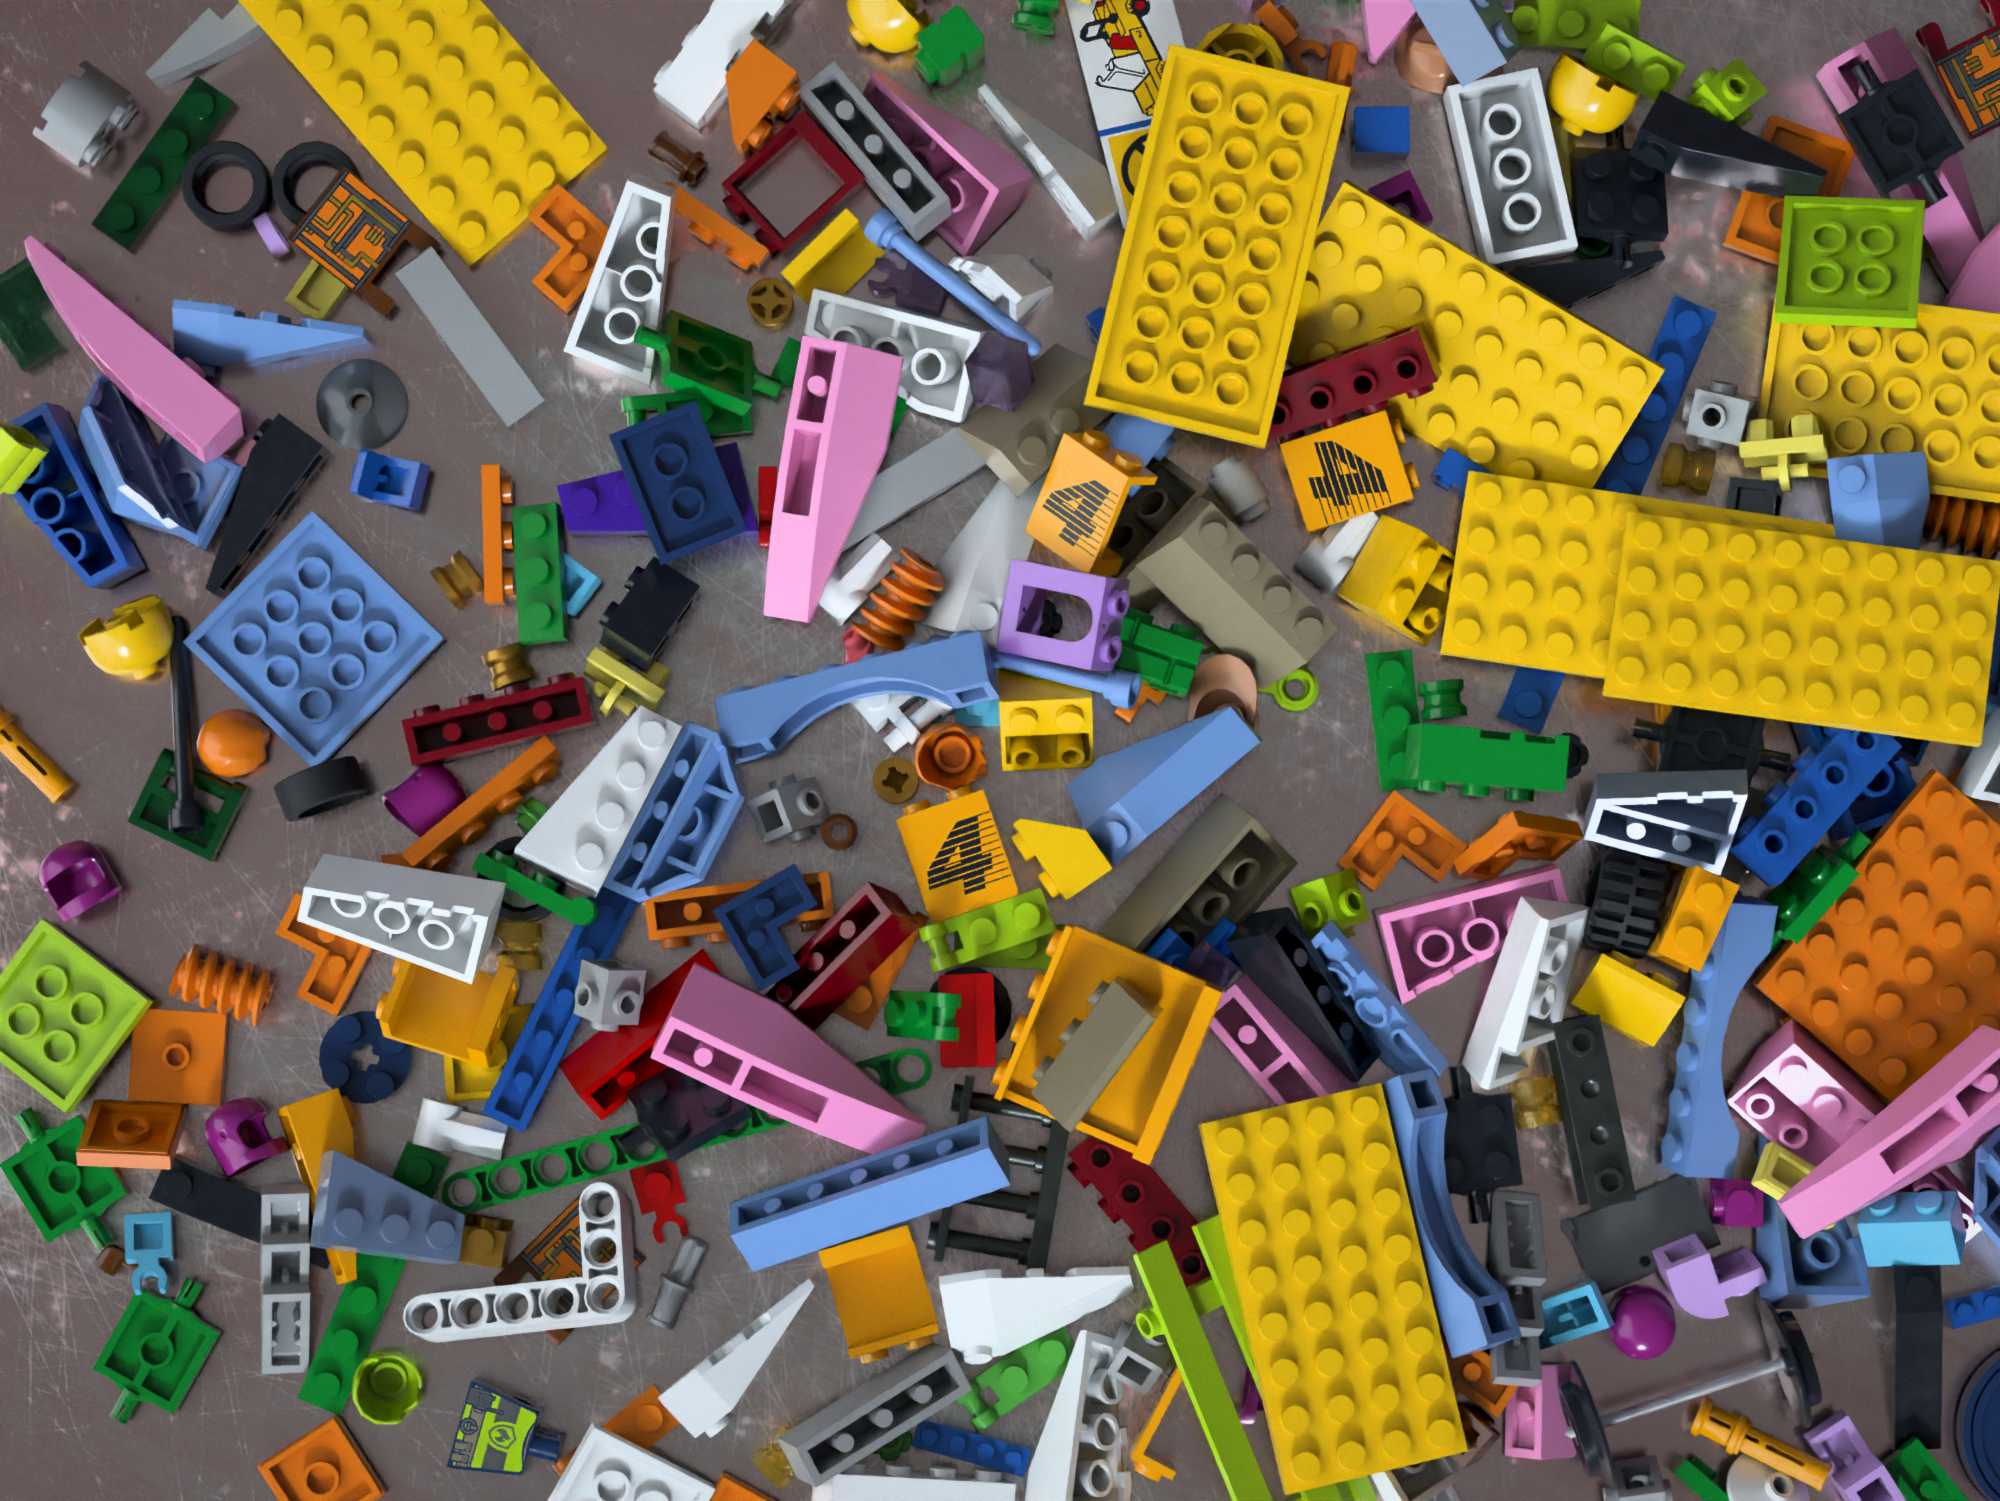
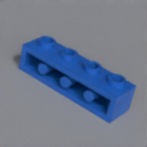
M1825 726L1823 732L1827 736L1817 748L1810 745L1795 759L1792 765L1797 770L1786 782L1782 779L1778 780L1764 794L1762 800L1766 805L1756 816L1751 813L1738 823L1734 834L1736 839L1731 843L1729 851L1767 886L1781 884L1902 747L1891 735Z

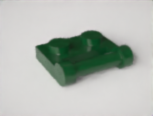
M164 748L127 822L214 862L238 810L246 799L249 787L238 781L231 784L193 766L194 787L220 798L224 802L218 813L200 805V808L205 810L206 829L204 831L191 834L171 833L168 831L167 812L172 810L171 803L176 801V793L163 786L170 775L175 777L174 751Z

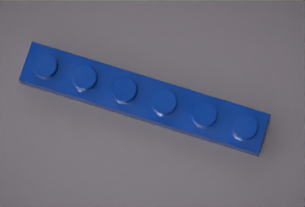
M604 886L601 887L596 899L590 896L587 898L594 901L598 907L597 919L594 923L587 926L574 924L481 1111L482 1114L521 1133H524L581 1018L573 1013L575 990L578 986L582 959H610L638 903Z

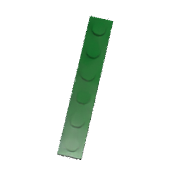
M408 1140L392 1175V1179L435 1199L452 1158L430 1148L413 1144V1141ZM359 1253L356 1259L357 1279L346 1283L297 1398L338 1416L343 1414L352 1393L354 1372L370 1351L408 1260Z

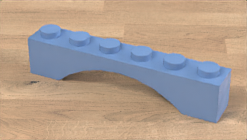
M963 630L951 634L949 639L933 643L914 642L907 645L904 650L889 654H867L858 662L846 665L828 664L819 667L814 673L802 676H780L774 679L771 684L755 688L751 686L737 687L729 691L727 695L715 697L720 735L725 739L731 759L735 764L780 753L791 739L814 719L837 706L860 698L883 694H908L937 700L958 709L1000 698L992 647L981 631Z
M1735 895L1701 972L1691 969L1692 979L1689 997L1683 1010L1685 1021L1682 1040L1676 1052L1677 1070L1674 1088L1670 1093L1668 1102L1670 1113L1667 1131L1661 1144V1165L1684 1177L1733 1179L1740 1133L1730 1115L1723 1090L1721 1070L1723 1040L1730 1014L1740 991L1755 968L1771 951L1778 906L1754 896Z
M1434 1069L1398 1075L1381 1083L1431 1295L1452 1359L1487 1350L1522 1336L1507 1290L1491 1277L1476 1258L1462 1233L1453 1210L1447 1187L1444 1163V1133L1448 1111Z

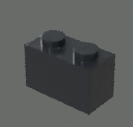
M653 556L645 569L640 566L634 569L623 589L628 591L621 603L618 604L612 601L603 613L598 623L603 626L599 644L646 673L695 604L700 585L667 564L661 565L659 559Z

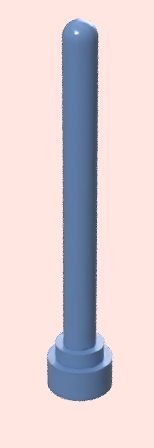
M887 207L880 209L872 216L864 230V236L879 248L886 247L889 250L895 248L1026 354L1035 356L1041 351V342L906 235L904 226Z
M936 634L931 636L928 642L933 643L949 639V637ZM992 648L996 668L1103 693L1104 698L1111 701V705L1129 710L1133 709L1138 700L1141 688V675L1139 673L1120 669L1117 673L1110 672L1108 675L1054 662L996 651V648Z

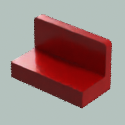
M994 974L940 975L938 977V993L962 994V1009L957 1008L956 1027H960L959 1042L940 1040V1065L943 1068L996 1067Z

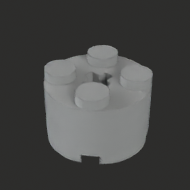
M85 60L78 65L85 72L79 78L70 74L43 110L41 117L48 121L44 130L37 126L33 130V135L79 168L83 167L86 163L96 167L110 149L111 145L105 142L111 131L115 126L123 130L137 110V107L130 103L133 96L132 92Z

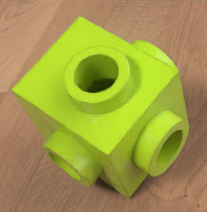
M1738 57L1720 72L1711 67L1691 84L1696 92L1686 102L1741 128L1754 116L1750 109L1768 91Z
M1353 868L1290 888L1300 921L1310 940L1330 919L1346 938L1355 935L1352 926L1370 920Z

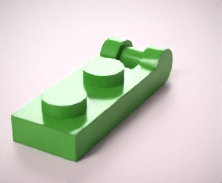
M1061 1327L1017 1348L969 1380L968 1383L972 1390L958 1398L956 1402L958 1405H965L973 1417L970 1420L971 1424L977 1432H980L1064 1374L1075 1343L1064 1327ZM990 1385L999 1400L988 1407L979 1392Z

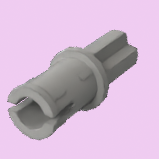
M684 1237L681 1240L667 1274L662 1273L659 1278L662 1284L646 1319L665 1329H674L678 1314L688 1293L694 1292L695 1288L691 1284L707 1250L706 1244L693 1237Z

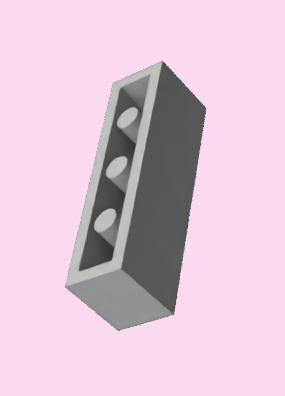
M835 61L799 88L800 98L805 110L836 147L865 177L867 184L897 217L898 221L916 242L952 215L950 199Z
M932 1343L922 1347L782 1434L777 1440L796 1477L817 1488L972 1389L953 1351Z

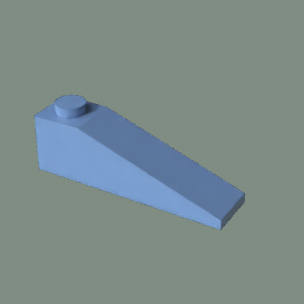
M173 299L174 355L181 360L185 357L190 358L204 371L206 378H213L215 371L230 372L370 342V333L365 327L310 318L300 319V324H293L289 317L266 311L255 313L254 319L245 318L246 313L235 310L234 306Z
M1926 452L1876 453L1826 459L1836 539L1919 550L1924 521L1931 499Z
M1230 705L1166 732L1101 756L1068 784L1067 789L1084 830L1088 832L1093 841L1115 866L1260 743L1262 739L1233 705Z
M1760 1131L1758 1137V1163L1765 1144L1771 1142ZM1764 1192L1763 1227H1757L1756 1259L1763 1267L1767 1283L1759 1286L1760 1298L1765 1297L1769 1299L1775 1309H1807L1871 1296L1863 1246L1858 1235L1852 1236L1845 1218L1836 1222L1834 1227L1827 1230L1823 1229L1803 1239L1798 1236L1777 1204L1778 1200Z

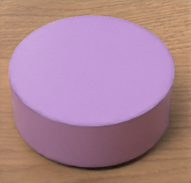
M264 212L252 219L275 259L290 252L291 247L270 212Z

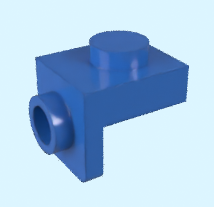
M361 449L357 463L352 471L350 492L374 502L420 510L430 466L421 462L385 456L371 450Z

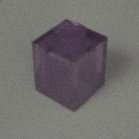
M986 331L965 361L973 401L1014 412L1035 382L1028 344L1021 340Z

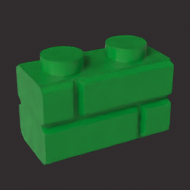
M957 5L940 17L939 24L933 22L917 34L918 50L913 53L917 61L914 64L929 85L936 81L940 87L947 89L963 77V71L969 73L985 61L984 36L965 10Z
M1128 608L1126 615L1123 617L1120 634L1122 642L1121 654L1115 663L1114 672L1117 673L1120 669L1139 673L1141 675V684L1185 699L1204 641L1196 639L1198 632L1192 628L1172 623L1170 629H1166L1152 624L1154 619L1152 615Z

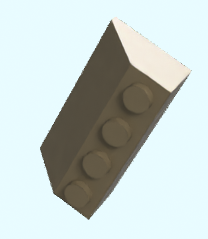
M1197 496L1134 563L1224 654H1231L1241 658L1252 669L1257 686L1262 690L1306 664L1339 629L1212 502Z
M1221 792L1104 923L1099 931L1105 937L1145 954L1169 927L1195 950L1224 917L1238 928L1250 913H1254L1298 862L1254 817Z

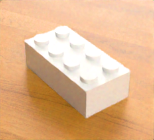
M1538 67L1475 80L1464 87L1460 84L1448 86L1443 95V101L1478 257L1497 268L1502 267L1505 270L1572 255L1578 247V242Z

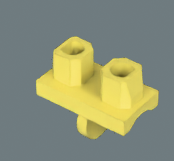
M1814 414L1798 415L1791 418L1792 437L1775 439L1773 420H1749L1745 442H1739L1740 458L1744 460L1745 469H1761L1762 481L1779 480L1782 493L1792 492L1793 478L1809 477L1808 464L1826 463V459H1829V448L1824 435L1821 434Z
M603 646L601 650L594 647L587 657L588 664L583 674L595 681L590 692L603 700L598 713L607 718L616 708L630 716L634 708H639L640 706L656 713L664 697V688L670 670L654 660L646 673L641 671L638 674L626 666L628 663L626 660Z

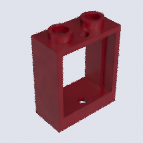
M802 110L721 183L723 191L727 195L722 202L739 221L746 216L757 227L758 230L753 233V236L770 251V254L778 250L786 258L866 186L865 177ZM800 140L842 186L784 238L746 197L742 190L796 141Z

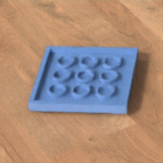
M311 510L183 643L312 767L326 762L434 652L445 638L327 523Z

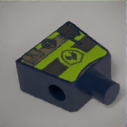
M476 1377L470 1382L447 1467L461 1470L523 1475L528 1468L531 1456L556 1463L564 1436L539 1429L544 1410L542 1407Z

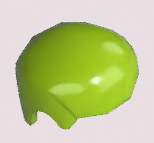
M398 1350L376 1351L366 1357L354 1372L352 1398L361 1416L374 1424H397L402 1422L405 1415L418 1405L422 1395L423 1376L414 1360Z

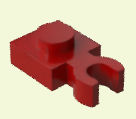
M759 466L758 513L760 548H769L779 472L777 466Z
M668 1159L629 1170L641 1214L644 1215L655 1211L657 1219L653 1225V1235L659 1244L666 1242L663 1226L669 1221L678 1224L682 1237L689 1235L688 1221L683 1215L677 1213L675 1207L677 1204L687 1202L676 1161L670 1163Z

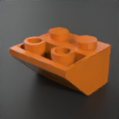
M755 39L750 42L725 74L733 140L738 156L744 161H747L752 153L755 154L774 136L770 130L781 117L788 120L802 102L799 96L801 84L798 72Z

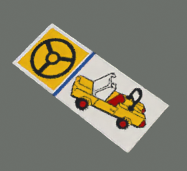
M1065 0L1114 195L1119 207L1123 229H1126L1169 45L1174 44L1185 47L1173 0H1093L1091 6L1075 0Z

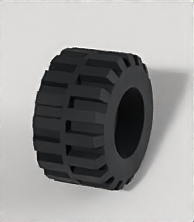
M1601 844L1593 866L1584 905L1591 908L1583 936L1584 947L1609 953L1615 950L1627 957L1642 959L1653 942L1660 920L1668 882L1669 861Z

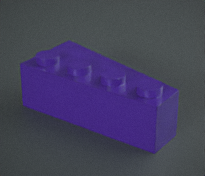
M737 442L715 447L748 531L736 536L759 537V525L740 448ZM623 470L557 486L567 530L572 536H649Z

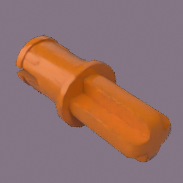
M1333 41L1330 46L1325 81L1350 87L1340 135L1345 134L1344 127L1349 97L1355 94V88H1352L1351 85L1357 46L1346 41Z

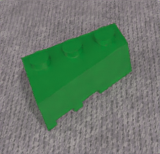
M1426 723L1408 725L1403 780L1418 782V790L1444 793L1446 785L1462 786V795L1490 797L1491 789L1506 791L1507 800L1533 802L1534 794L1565 792L1570 736L1555 735L1544 737L1525 735V732L1520 731L1507 733L1481 730V728Z

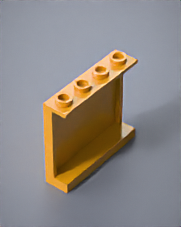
M1071 922L1066 925L1064 931L1056 929L1049 942L1045 955L1052 957L1046 974L1038 972L1032 983L1028 998L1034 1000L1028 1018L1020 1015L1014 1026L1010 1041L1017 1044L1010 1060L1002 1058L994 1074L992 1084L999 1086L994 1098L1000 1101L1003 1098L1009 1099L1055 1119L1031 1094L1038 1083L1031 1077L1047 1055L1055 1060L1063 1050L1065 1044L1059 1041V1038L1076 1017L1083 1022L1091 1012L1093 1007L1086 1002L1102 980L1111 984L1119 976L1164 1010L1075 1129L1133 1153V1159L1150 1165L1156 1156L1226 988Z

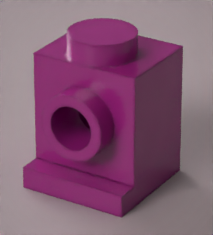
M1410 169L1367 190V192L1394 208H1405L1408 216L1423 225H1431L1433 216Z
M1709 1178L1708 1215L1712 1224L1735 1227H1763L1764 1192L1751 1184L1753 1178Z

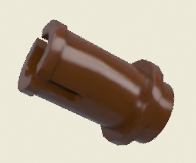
M666 130L661 131L648 149L650 156L655 157L679 175L678 181L681 183L687 181L694 185L708 167V162L703 159L704 154L702 152L694 153L669 135V132Z
M841 813L833 814L823 822L821 837L824 843L831 849L845 850L856 841L858 835L857 825L848 815ZM841 824L845 825L848 828L847 837L841 841L834 840L831 836L834 827Z

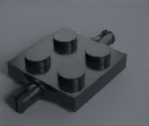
M1869 60L1851 69L1865 94L1856 105L1837 115L1835 120L1879 195L1883 197L1902 185L1918 182L1930 201L1931 206L1949 196L1934 172L1944 160L1965 147L1918 68L1898 80L1884 83L1880 82Z
M1623 124L1613 131L1605 133L1606 147H1573L1569 155L1573 225L1576 237L1598 238L1611 243L1613 253L1612 265L1616 269H1619L1621 264L1622 269L1632 266V243L1639 241L1664 242L1669 234L1665 173L1629 156L1631 149L1624 147Z
M1671 705L1669 714L1662 724L1636 717L1633 726L1650 731L1633 728L1631 732V737L1658 742L1659 758L1655 772L1747 769L1748 794L1752 778L1759 767L1787 773L1789 764L1772 761V759L1783 762H1790L1791 754L1789 753L1786 754L1764 748L1763 729L1766 718Z
M1463 1065L1461 1066L1464 1082L1461 1084L1459 1067H1450L1454 1095L1444 1099L1448 1111L1444 1133V1163L1449 1194L1468 1196L1471 1224L1480 1223L1478 1205L1481 1206L1483 1223L1490 1222L1487 1194L1498 1188L1523 1185L1511 1094L1506 1092L1485 1095L1473 1092L1471 1076Z
M669 1067L625 1093L630 1106L637 1114L639 1125L620 1136H616L615 1139L625 1155L627 1152L649 1141L651 1144L659 1147L670 1163H673L752 1117L746 1102Z

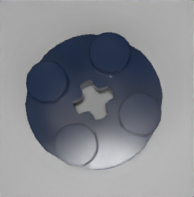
M359 1011L338 1019L325 1034L319 1051V1064L324 1082L332 1089L338 1088L341 1097L347 1096L349 1101L362 1104L381 1101L397 1092L407 1082L414 1061L412 1045L383 1036L379 1019H376V1012ZM367 1043L373 1046L372 1053L379 1056V1061L377 1065L369 1064L367 1070L364 1071L359 1068L360 1063L354 1059V1053L356 1050H363Z

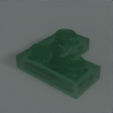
M28 257L0 275V338L24 372H27L64 347L39 310L49 303L50 299Z

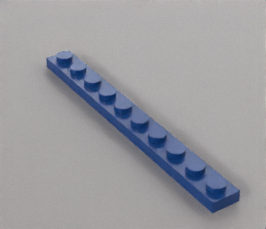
M1676 295L1672 297L1648 354V357L1666 367L1665 371L1592 489L1641 495L1714 322L1716 312ZM1517 666L1496 718L1540 735L1566 673Z

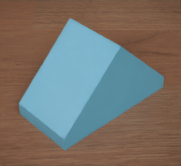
M1589 1278L1583 1279L1542 1298L1545 1329L1539 1336V1345L1541 1350L1615 1325L1594 1280Z

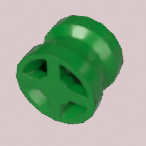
M1017 0L1019 3L1016 13L1012 14L1010 26L1033 34H1055L1056 22L1053 19L1054 10L1060 7L1061 0Z
M1449 679L1418 684V692L1424 698L1425 708L1421 711L1422 721L1446 720L1468 716L1467 706L1461 702L1460 694L1464 689V680Z

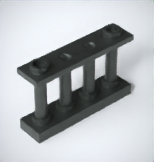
M1588 1014L1564 1018L1561 1022L1552 1023L1555 1039L1545 1042V1048L1577 1205L1588 1204L1589 1209L1635 1201L1637 1199L1600 1015L1588 1016Z
M965 1076L964 1085L955 1084L950 1109L952 1112L959 1113L957 1125L966 1123L969 1110L1042 1122V1127L1050 1128L1047 1147L1038 1145V1150L1004 1144L1009 1153V1164L1034 1168V1173L1042 1174L1039 1193L1030 1191V1196L996 1190L960 1202L1026 1214V1219L1035 1220L1032 1238L1022 1237L1021 1242L949 1229L952 1205L942 1208L940 1223L931 1221L926 1249L935 1250L933 1261L943 1262L945 1248L947 1247L1018 1260V1265L1027 1266L1026 1272L1030 1268H1044L1045 1273L1069 1131L1057 1120L1009 1099L1003 1098L1000 1101L994 1098L995 1095L973 1092L975 1077Z

